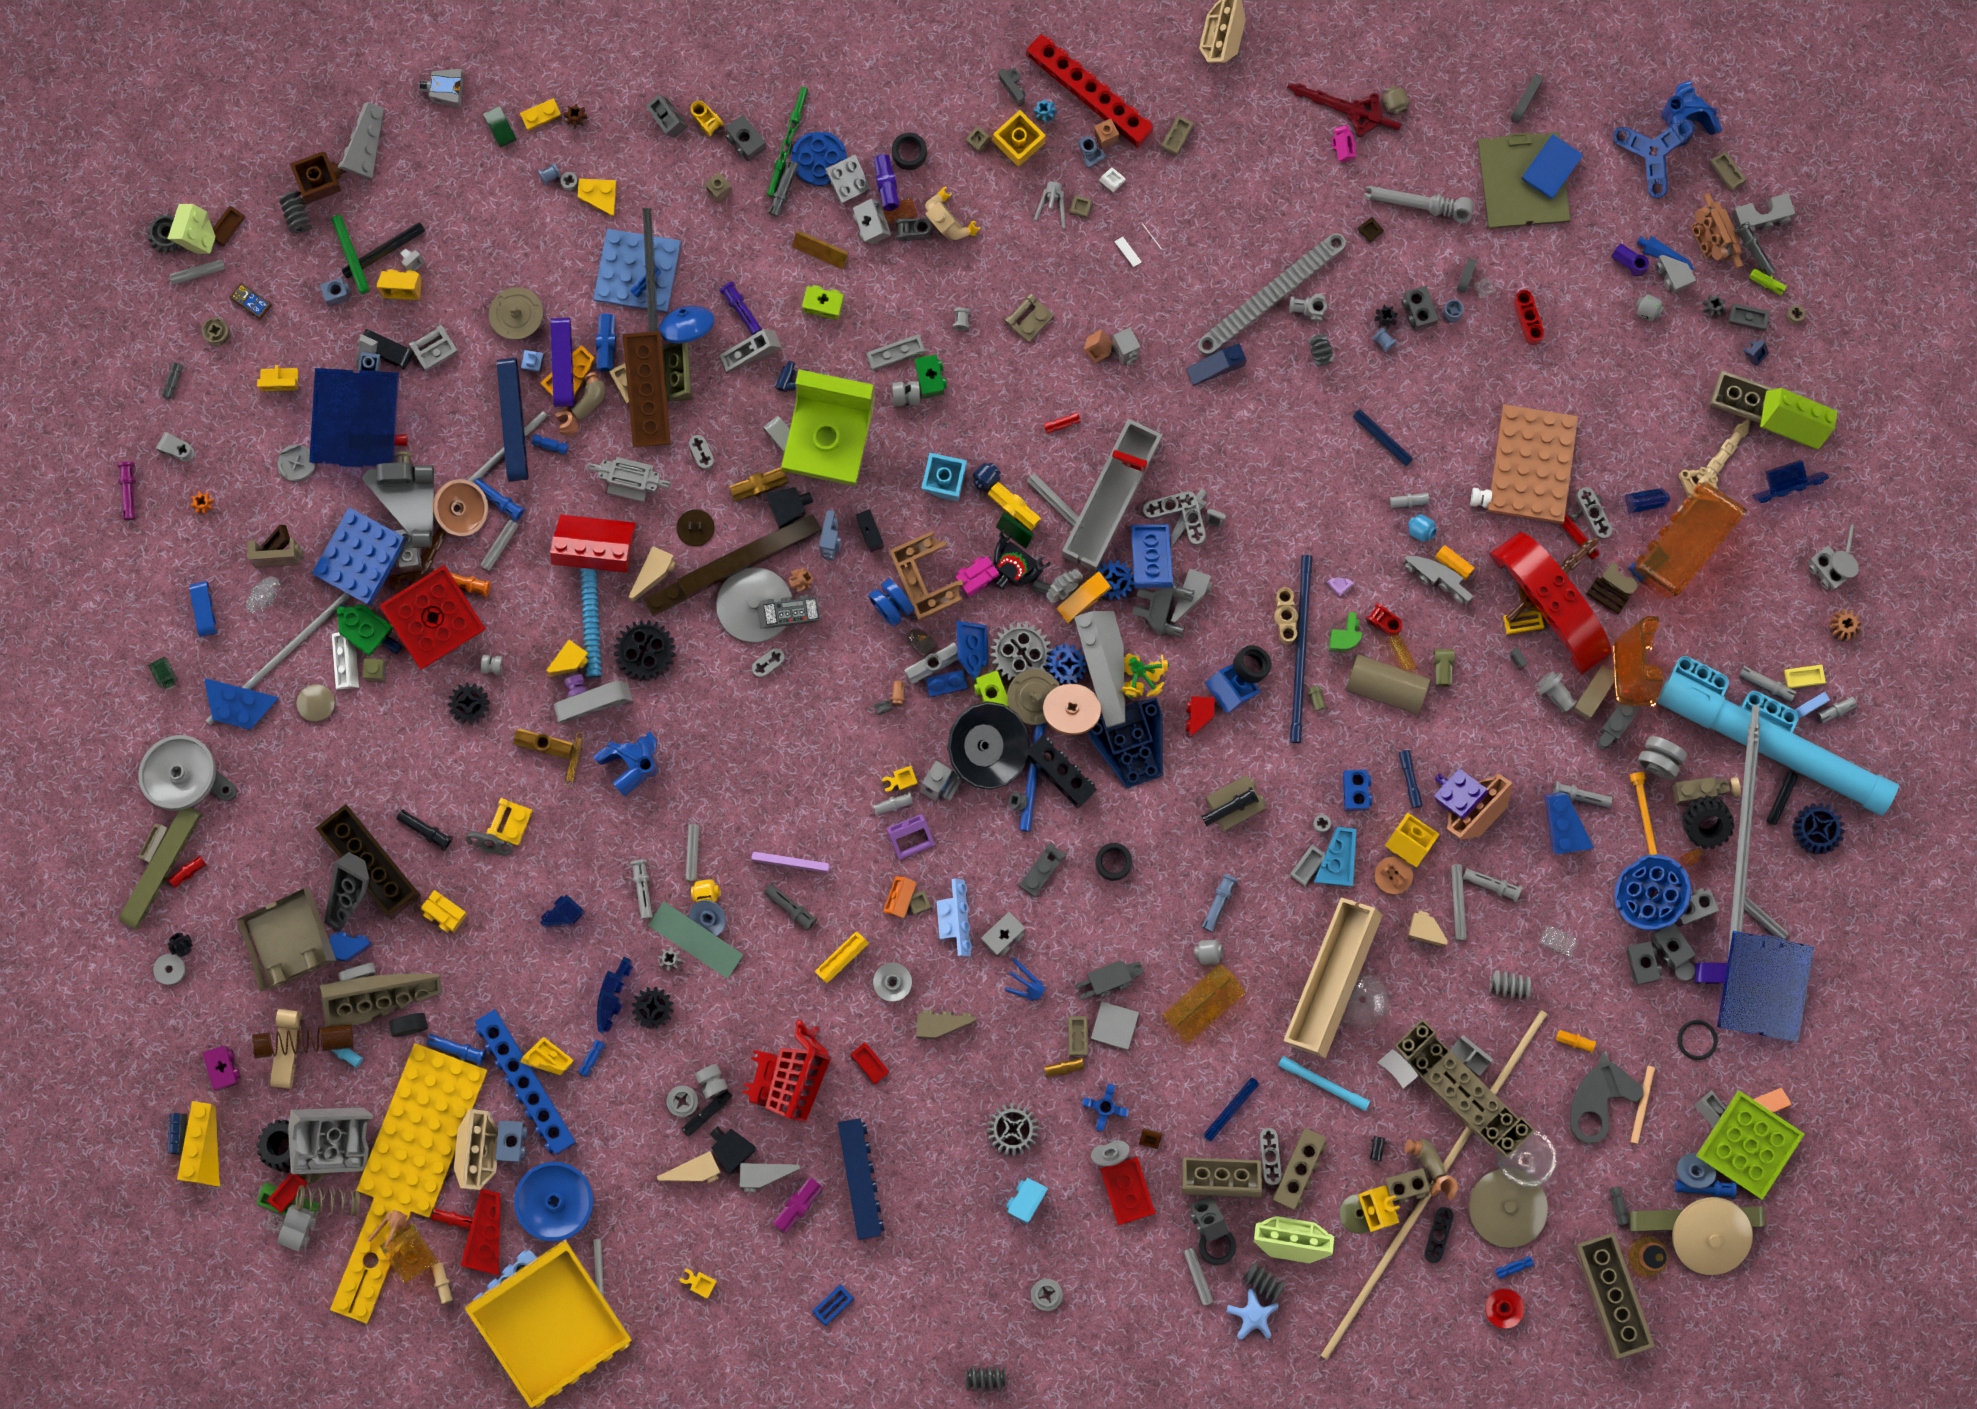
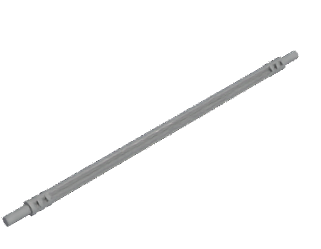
M1752 705L1751 724L1748 726L1725 994H1727L1725 1014H1733L1734 997L1737 995L1760 736L1759 705Z

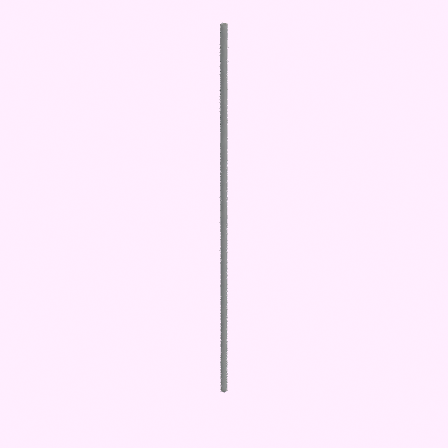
M544 411L524 428L525 437L548 417ZM504 447L468 480L474 482L476 479L483 477L505 456ZM346 592L341 595L245 683L242 688H253L337 610V607H340L350 599L352 595ZM212 715L205 720L210 726L215 722V720H212Z

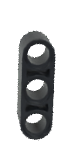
M365 329L364 336L378 341L376 354H379L386 362L395 366L399 365L405 370L414 352L380 334Z

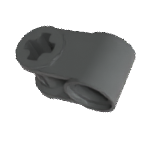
M903 218L896 220V225L898 226L897 241L925 240L931 236V225L927 219ZM923 226L928 228L925 232L918 231Z

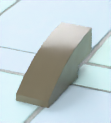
M1602 665L1573 708V711L1589 721L1618 674Z

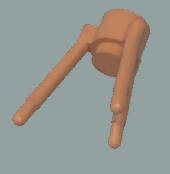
M393 1209L392 1213L388 1212L382 1223L369 1237L368 1242H371L386 1223L390 1221L388 1225L392 1229L385 1246H389L396 1229H400L394 1253V1259H397L404 1230L408 1222L406 1220L407 1215Z

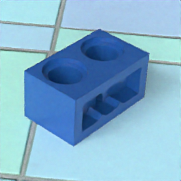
M1344 770L1343 791L1345 811H1368L1369 806L1372 805V794H1369L1368 787H1371V775H1368L1367 770ZM1352 778H1361L1362 784L1355 785ZM1353 797H1362L1363 803L1356 804Z

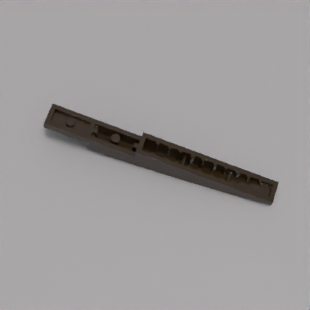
M811 514L677 579V582L648 596L644 601L654 617L717 583L726 581L736 573L751 568L822 531L815 516Z

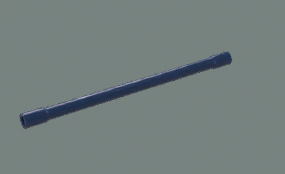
M1311 555L1301 556V583L1290 743H1301L1303 688L1310 576L1313 559Z

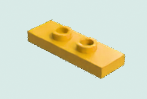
M856 931L815 970V973L828 983L869 942Z

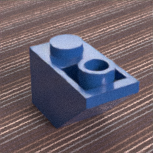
M337 932V935L331 934L329 941L336 960L350 962L372 946V942L367 940L368 937L356 935V938L348 937L349 934L344 932Z

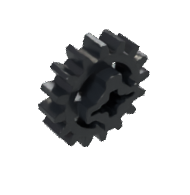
M466 682L465 687L459 684L458 691L452 690L455 695L448 697L452 701L448 703V707L453 708L449 711L450 714H456L454 716L456 721L461 718L462 724L466 720H468L470 725H472L473 720L479 723L480 716L486 717L483 712L489 711L486 705L490 704V701L485 699L488 697L487 692L482 693L484 691L482 686L477 689L476 683L472 687H470L468 682ZM472 692L477 693L480 698H475ZM468 700H471V701H472V703L470 704V707H467V706H466V703H468ZM477 708H480L479 711L474 714V711ZM457 709L465 710L466 715L461 714Z
M647 987V992L645 993L640 990V997L634 996L637 1003L631 1004L636 1008V1010L632 1011V1014L638 1015L635 1018L636 1022L642 1020L640 1024L642 1027L647 1024L648 1029H651L652 1025L659 1029L660 1023L664 1026L666 1025L665 1019L671 1020L668 1014L674 1013V1010L670 1008L674 1003L673 1001L668 1002L671 996L669 994L664 996V989L658 992L657 987H654L653 991ZM650 996L649 1000L642 1002L646 997ZM658 997L664 1000L666 1006L659 1004ZM655 1002L657 1009H654L651 1015L648 1006H652V1003ZM640 1010L646 1011L647 1019L642 1017ZM660 1013L663 1014L661 1018L655 1020V1017L657 1015H659Z

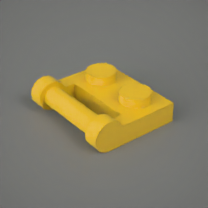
M500 798L498 802L500 805L486 834H493L500 840L519 846L533 810ZM508 807L512 810L502 833L497 832L505 810Z

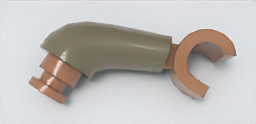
M593 372L584 376L586 382L585 394L571 409L572 412L560 411L555 414L560 422L567 420L566 423L561 424L559 427L561 435L572 436L575 434L579 427L577 419L580 421L586 417L605 397L604 382L599 381L596 373Z
M1423 1138L1414 1142L1408 1139L1405 1144V1153L1415 1155L1416 1159L1422 1162L1435 1183L1431 1188V1196L1436 1197L1442 1190L1448 1201H1452L1456 1196L1458 1183L1452 1176L1447 1175L1434 1145Z

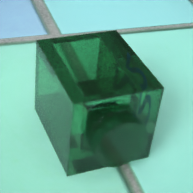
M165 656L148 665L158 686L161 688H170L175 685V681L179 680L169 659Z

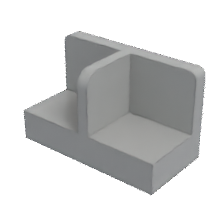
M1464 1035L1450 1049L1478 1077L1493 1061L1489 1055Z

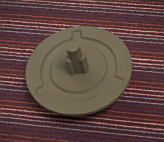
M521 287L509 288L499 293L492 301L489 309V320L493 329L500 336L510 340H520L529 337L539 328L543 319V307L539 298L532 291Z
M1030 669L1023 671L1010 683L1007 692L1008 706L1026 724L1038 725L1046 723L1043 714L1045 698L1053 689L1060 685L1050 673L1044 670Z

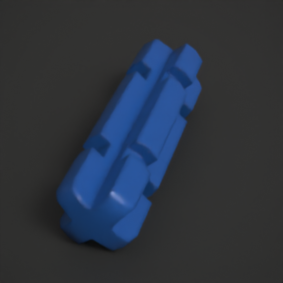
M654 266L656 267L654 268L656 269L654 271L656 272L654 273L656 275L654 276H656L655 278H657L661 274V270L657 266ZM646 274L637 282V286L634 285L630 290L635 297H639L642 291H645L647 288Z
M537 434L532 438V445L539 447L541 445V448L554 452L558 451V453L564 455L568 452L569 445L567 443L561 442L560 444L557 440L547 437L542 438V436Z
M595 1040L593 1049H590L583 1061L584 1065H581L578 1070L579 1074L585 1077L591 1072L590 1068H593L600 1056L599 1052H602L605 1047L603 1042Z
M1528 1256L1523 1258L1522 1261L1518 1260L1505 1265V1267L1497 1268L1495 1272L1497 1277L1502 1279L1507 1277V1275L1524 1270L1525 1267L1526 1269L1532 1267L1534 1263L1532 1258Z

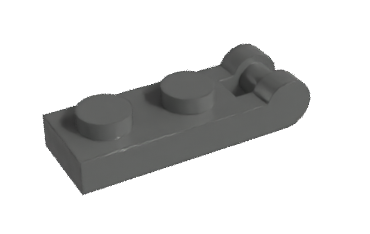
M1050 842L1019 886L1035 897L1063 860L1066 853L1056 849L1055 845ZM1049 854L1056 857L1053 862L1047 858Z

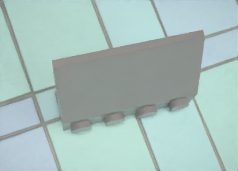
M364 1107L291 1110L288 1126L291 1173L311 1174L364 1171L369 1150L365 1138L367 1123L373 1119V1114Z

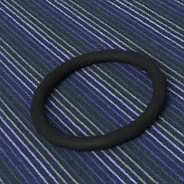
M1691 1020L1685 1023L1677 1036L1681 1052L1694 1060H1703L1710 1057L1718 1044L1714 1028L1702 1020ZM1692 1024L1706 1026L1713 1035L1714 1043L1712 1049L1702 1056L1689 1054L1682 1045L1681 1037L1683 1031Z

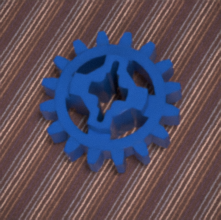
M1109 560V565L1103 562V569L1097 568L1096 572H1100L1103 575L1108 571L1109 574L1104 578L1111 585L1112 592H1106L1102 598L1104 599L1106 596H1109V601H1112L1113 597H1115L1119 601L1120 596L1125 599L1127 597L1126 592L1131 593L1132 589L1130 587L1134 586V582L1131 581L1134 579V575H1130L1132 569H1126V563L1119 565V560L1116 561V564ZM1112 577H1115V579L1117 580V584H1114L1113 581H1111ZM1127 583L1125 588L1120 591V586Z
M1068 643L1063 644V647L1058 645L1056 650H1050L1052 655L1046 657L1050 661V663L1045 664V666L1050 667V670L1047 672L1052 673L1054 679H1058L1059 684L1063 682L1064 684H1070V682L1075 684L1077 680L1083 678L1081 674L1086 673V670L1083 669V666L1087 665L1086 662H1083L1085 655L1081 656L1082 650H1075V645L1070 647ZM1061 653L1060 659L1056 661L1058 655ZM1075 668H1077L1076 672H1075L1074 675L1072 676L1073 670H1074Z

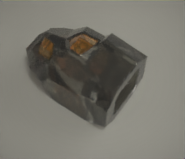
M912 629L907 633L909 644L924 659L938 646V643L923 630Z

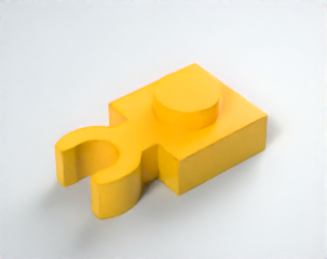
M912 766L894 771L893 778L884 777L882 779V783L887 781L891 783L890 787L885 788L886 792L893 791L896 786L901 791L918 785Z
M685 1269L684 1271L689 1273L690 1277L688 1280L680 1278V1282L683 1284L691 1283L690 1290L708 1299L717 1281L701 1272L696 1277L691 1270Z

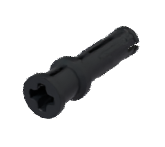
M1249 787L1246 792L1234 795L1233 800L1202 815L1201 818L1205 822L1206 827H1208V825L1238 809L1240 811L1245 810L1246 806L1253 802L1258 803L1259 800L1253 788Z
M404 809L399 812L396 820L426 837L427 842H433L441 847L442 851H445L453 840L451 835H445L439 831L438 827L427 825Z

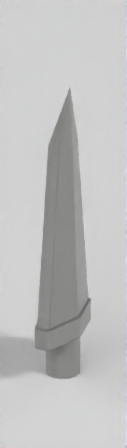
M1200 489L1196 495L1200 511L1207 504L1203 500L1207 492L1203 489ZM1189 497L1187 504L1191 505V501L1194 499ZM1183 512L1171 534V547L1186 530ZM1191 514L1188 517V522L1191 523L1197 515Z

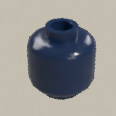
M983 463L973 472V484L979 490L983 488L989 491L1000 481L1001 472L993 463Z

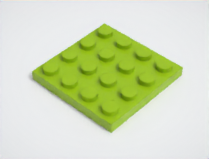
M1738 1090L1696 1157L1763 1200L1805 1134Z

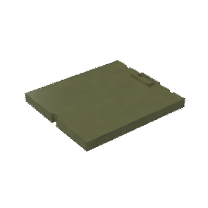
M1559 132L1547 133L1546 135H1543V133L1507 134L1505 137H1495L1494 139H1478L1488 229L1526 226V223L1541 225L1570 222L1566 181L1551 200L1521 179L1552 134L1560 138Z

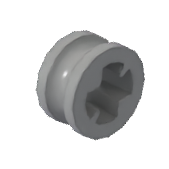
M572 172L564 173L561 177L562 187L566 190H574L578 185L576 175ZM569 177H571L574 183H570L569 185H567L565 180H568Z
M1318 815L1313 822L1314 829L1320 833L1327 832L1331 826V820L1326 815ZM1319 819H1323L1324 822L1327 821L1324 829L1321 826H1317V822L1319 823L1320 821Z

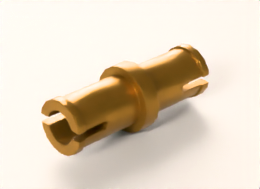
M1082 1057L1070 1061L1061 1060V1063L1044 1066L1046 1078L1061 1074L1065 1076L1070 1072L1085 1070Z

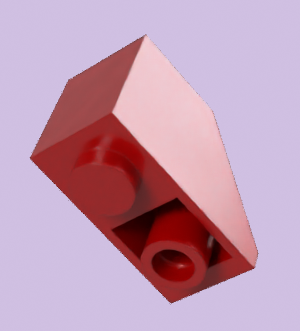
M1192 696L1191 702L1187 701L1186 713H1190V720H1186L1185 732H1189V737L1195 736L1213 720L1215 698Z

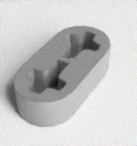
M701 435L691 437L689 445L697 465L702 470H709L714 465V459L706 440ZM696 440L703 442L701 444V451L698 450L697 446L693 447ZM702 454H704L707 459H711L708 461V465L700 463L703 461L701 456Z
M772 649L755 661L752 666L753 674L758 678H764L780 667L785 660L783 651ZM775 653L776 655H781L779 657V662L774 660L773 662L769 663V661L773 659L772 654ZM766 663L768 664V665L764 668V671H765L764 673H761V672H758V673H757V672H756V671L758 670V669H757V666H758V665H760V666L762 667V666H764Z
M367 963L338 973L340 981L361 978L375 974L376 970L373 963Z

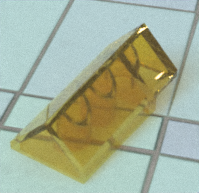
M1219 964L1161 1016L1183 1041L1189 1044L1246 992L1236 977L1223 965Z

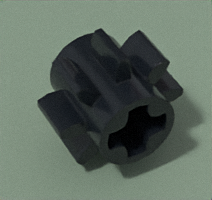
M1383 305L1382 310H1376L1375 313L1379 316H1376L1374 321H1379V328L1383 325L1389 329L1390 324H1396L1397 321L1393 318H1396L1398 313H1394L1393 306L1388 308ZM1388 314L1389 317L1384 319L1383 316Z
M183 933L172 935L169 939L170 942L167 943L171 954H177L179 957L190 953V947L193 946L190 936L188 934L184 936Z

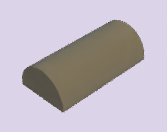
M1721 370L1712 391L1709 406L1761 424L1766 391L1775 388Z
M1357 654L1345 690L1418 715L1430 683V678Z
M1183 1157L1181 1194L1261 1198V1161Z

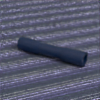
M1410 750L1399 752V758L1405 774L1411 808L1422 807L1423 804L1413 771Z

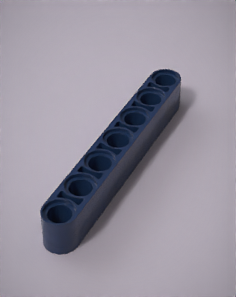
M516 357L497 360V374L507 478L509 482L528 480L518 361Z

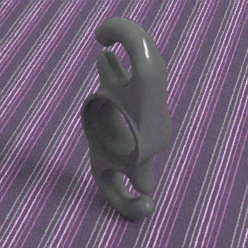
M473 831L466 835V841L469 845L473 844L471 837H474L478 840L474 845L480 847L486 853L506 856L513 852V845L510 842L506 843L509 849L505 850L501 847V845L505 844V841L499 840L493 834ZM485 841L493 842L494 846L486 845Z

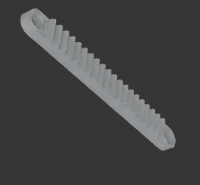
M1334 233L1324 241H1321L1318 246H1315L1313 250H1310L1295 264H1292L1279 277L1275 278L1261 291H1258L1255 296H1252L1250 300H1247L1232 314H1229L1226 319H1223L1221 323H1218L1199 340V352L1205 356L1214 354L1344 250L1346 245L1344 236ZM1337 239L1341 242V246L1334 248L1331 245V241ZM1208 341L1212 343L1213 348L1211 350H1204L1202 344Z

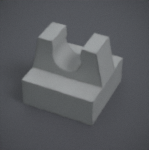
M405 249L400 253L404 257L401 263L407 271H416L425 263L416 250L410 253Z

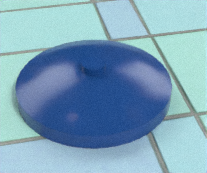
M547 1162L532 1168L519 1182L514 1196L515 1213L522 1227L532 1236L549 1242L563 1241L578 1234L588 1223L594 1206L593 1191L587 1178L575 1167L562 1162Z

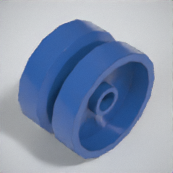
M887 578L881 583L883 593L880 590L874 589L868 594V598L877 612L892 627H895L902 621L900 613L904 616H909L915 611V608L896 583Z

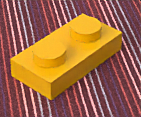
M554 98L520 113L528 131L562 116Z

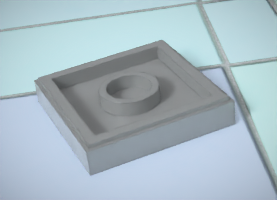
M1101 1002L1091 1040L1128 1050L1139 1012Z

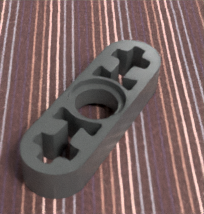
M1535 73L1510 119L1518 123L1520 122L1544 77Z

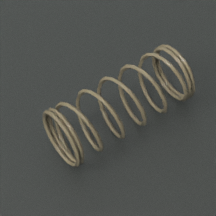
M299 1186L296 1197L297 1211H301L303 1208L305 1191L308 1188L310 1193L309 1212L312 1210L314 1195L317 1189H319L321 1197L320 1213H322L324 1198L328 1190L331 1194V1214L333 1213L334 1201L339 1191L342 1197L341 1215H343L345 1200L349 1192L352 1195L351 1215L356 1216L360 1203L359 1191H354L353 1193L349 1190L345 1197H343V1193L339 1189L333 1198L330 1188L325 1191L323 1197L319 1187L315 1189L313 1195L309 1186L306 1188Z

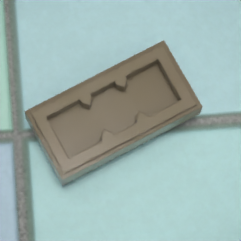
M1177 115L1161 145V149L1178 156L1194 123Z
M1723 151L1709 161V164L1731 192L1747 181L1726 151Z
M154 824L138 855L139 859L150 863L162 842L161 840L167 827Z
M1087 1016L1068 1017V1056H1088Z

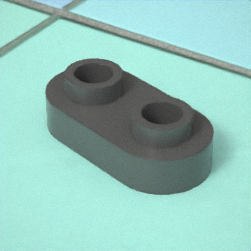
M216 770L211 791L224 801L233 800L237 795L236 786ZM225 788H229V792L227 794L223 793V790Z

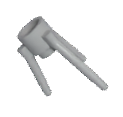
M1047 183V189L1043 191L1034 220L1038 219L1046 197L1050 200L1049 209H1052L1054 201H1057L1059 198L1062 229H1065L1064 192L1061 191L1062 185L1060 183Z

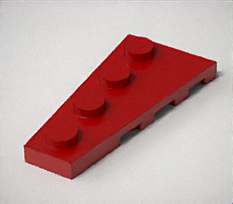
M481 1189L460 1266L499 1275L500 1193Z

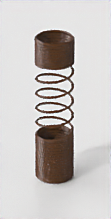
M352 1024L319 1027L317 1048H315L311 1029L308 1028L306 1050L301 1031L298 1029L296 1052L289 1030L286 1037V1052L283 1048L279 1031L277 1032L275 1054L270 1032L252 1034L254 1058L272 1057V1054L276 1057L278 1036L282 1052L285 1056L288 1052V1037H290L294 1054H297L299 1034L303 1050L307 1053L309 1032L315 1052H318L319 1033L322 1051L354 1048Z

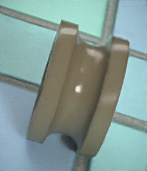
M1800 305L1792 306L1787 313V318L1792 323H1799L1805 317V310ZM1795 310H1798V314H1801L1798 318H1795V315L1792 314Z

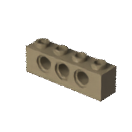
M1307 1128L1303 1129L1274 1194L1273 1202L1293 1211L1296 1207L1300 1208L1304 1199L1301 1194L1304 1189L1308 1190L1312 1181L1309 1178L1311 1171H1316L1320 1162L1317 1161L1319 1153L1323 1154L1327 1147V1143H1325L1326 1137ZM1305 1147L1313 1149V1157H1306L1303 1150ZM1297 1165L1305 1167V1175H1298L1296 1173ZM1289 1183H1295L1298 1186L1297 1193H1290L1288 1191Z

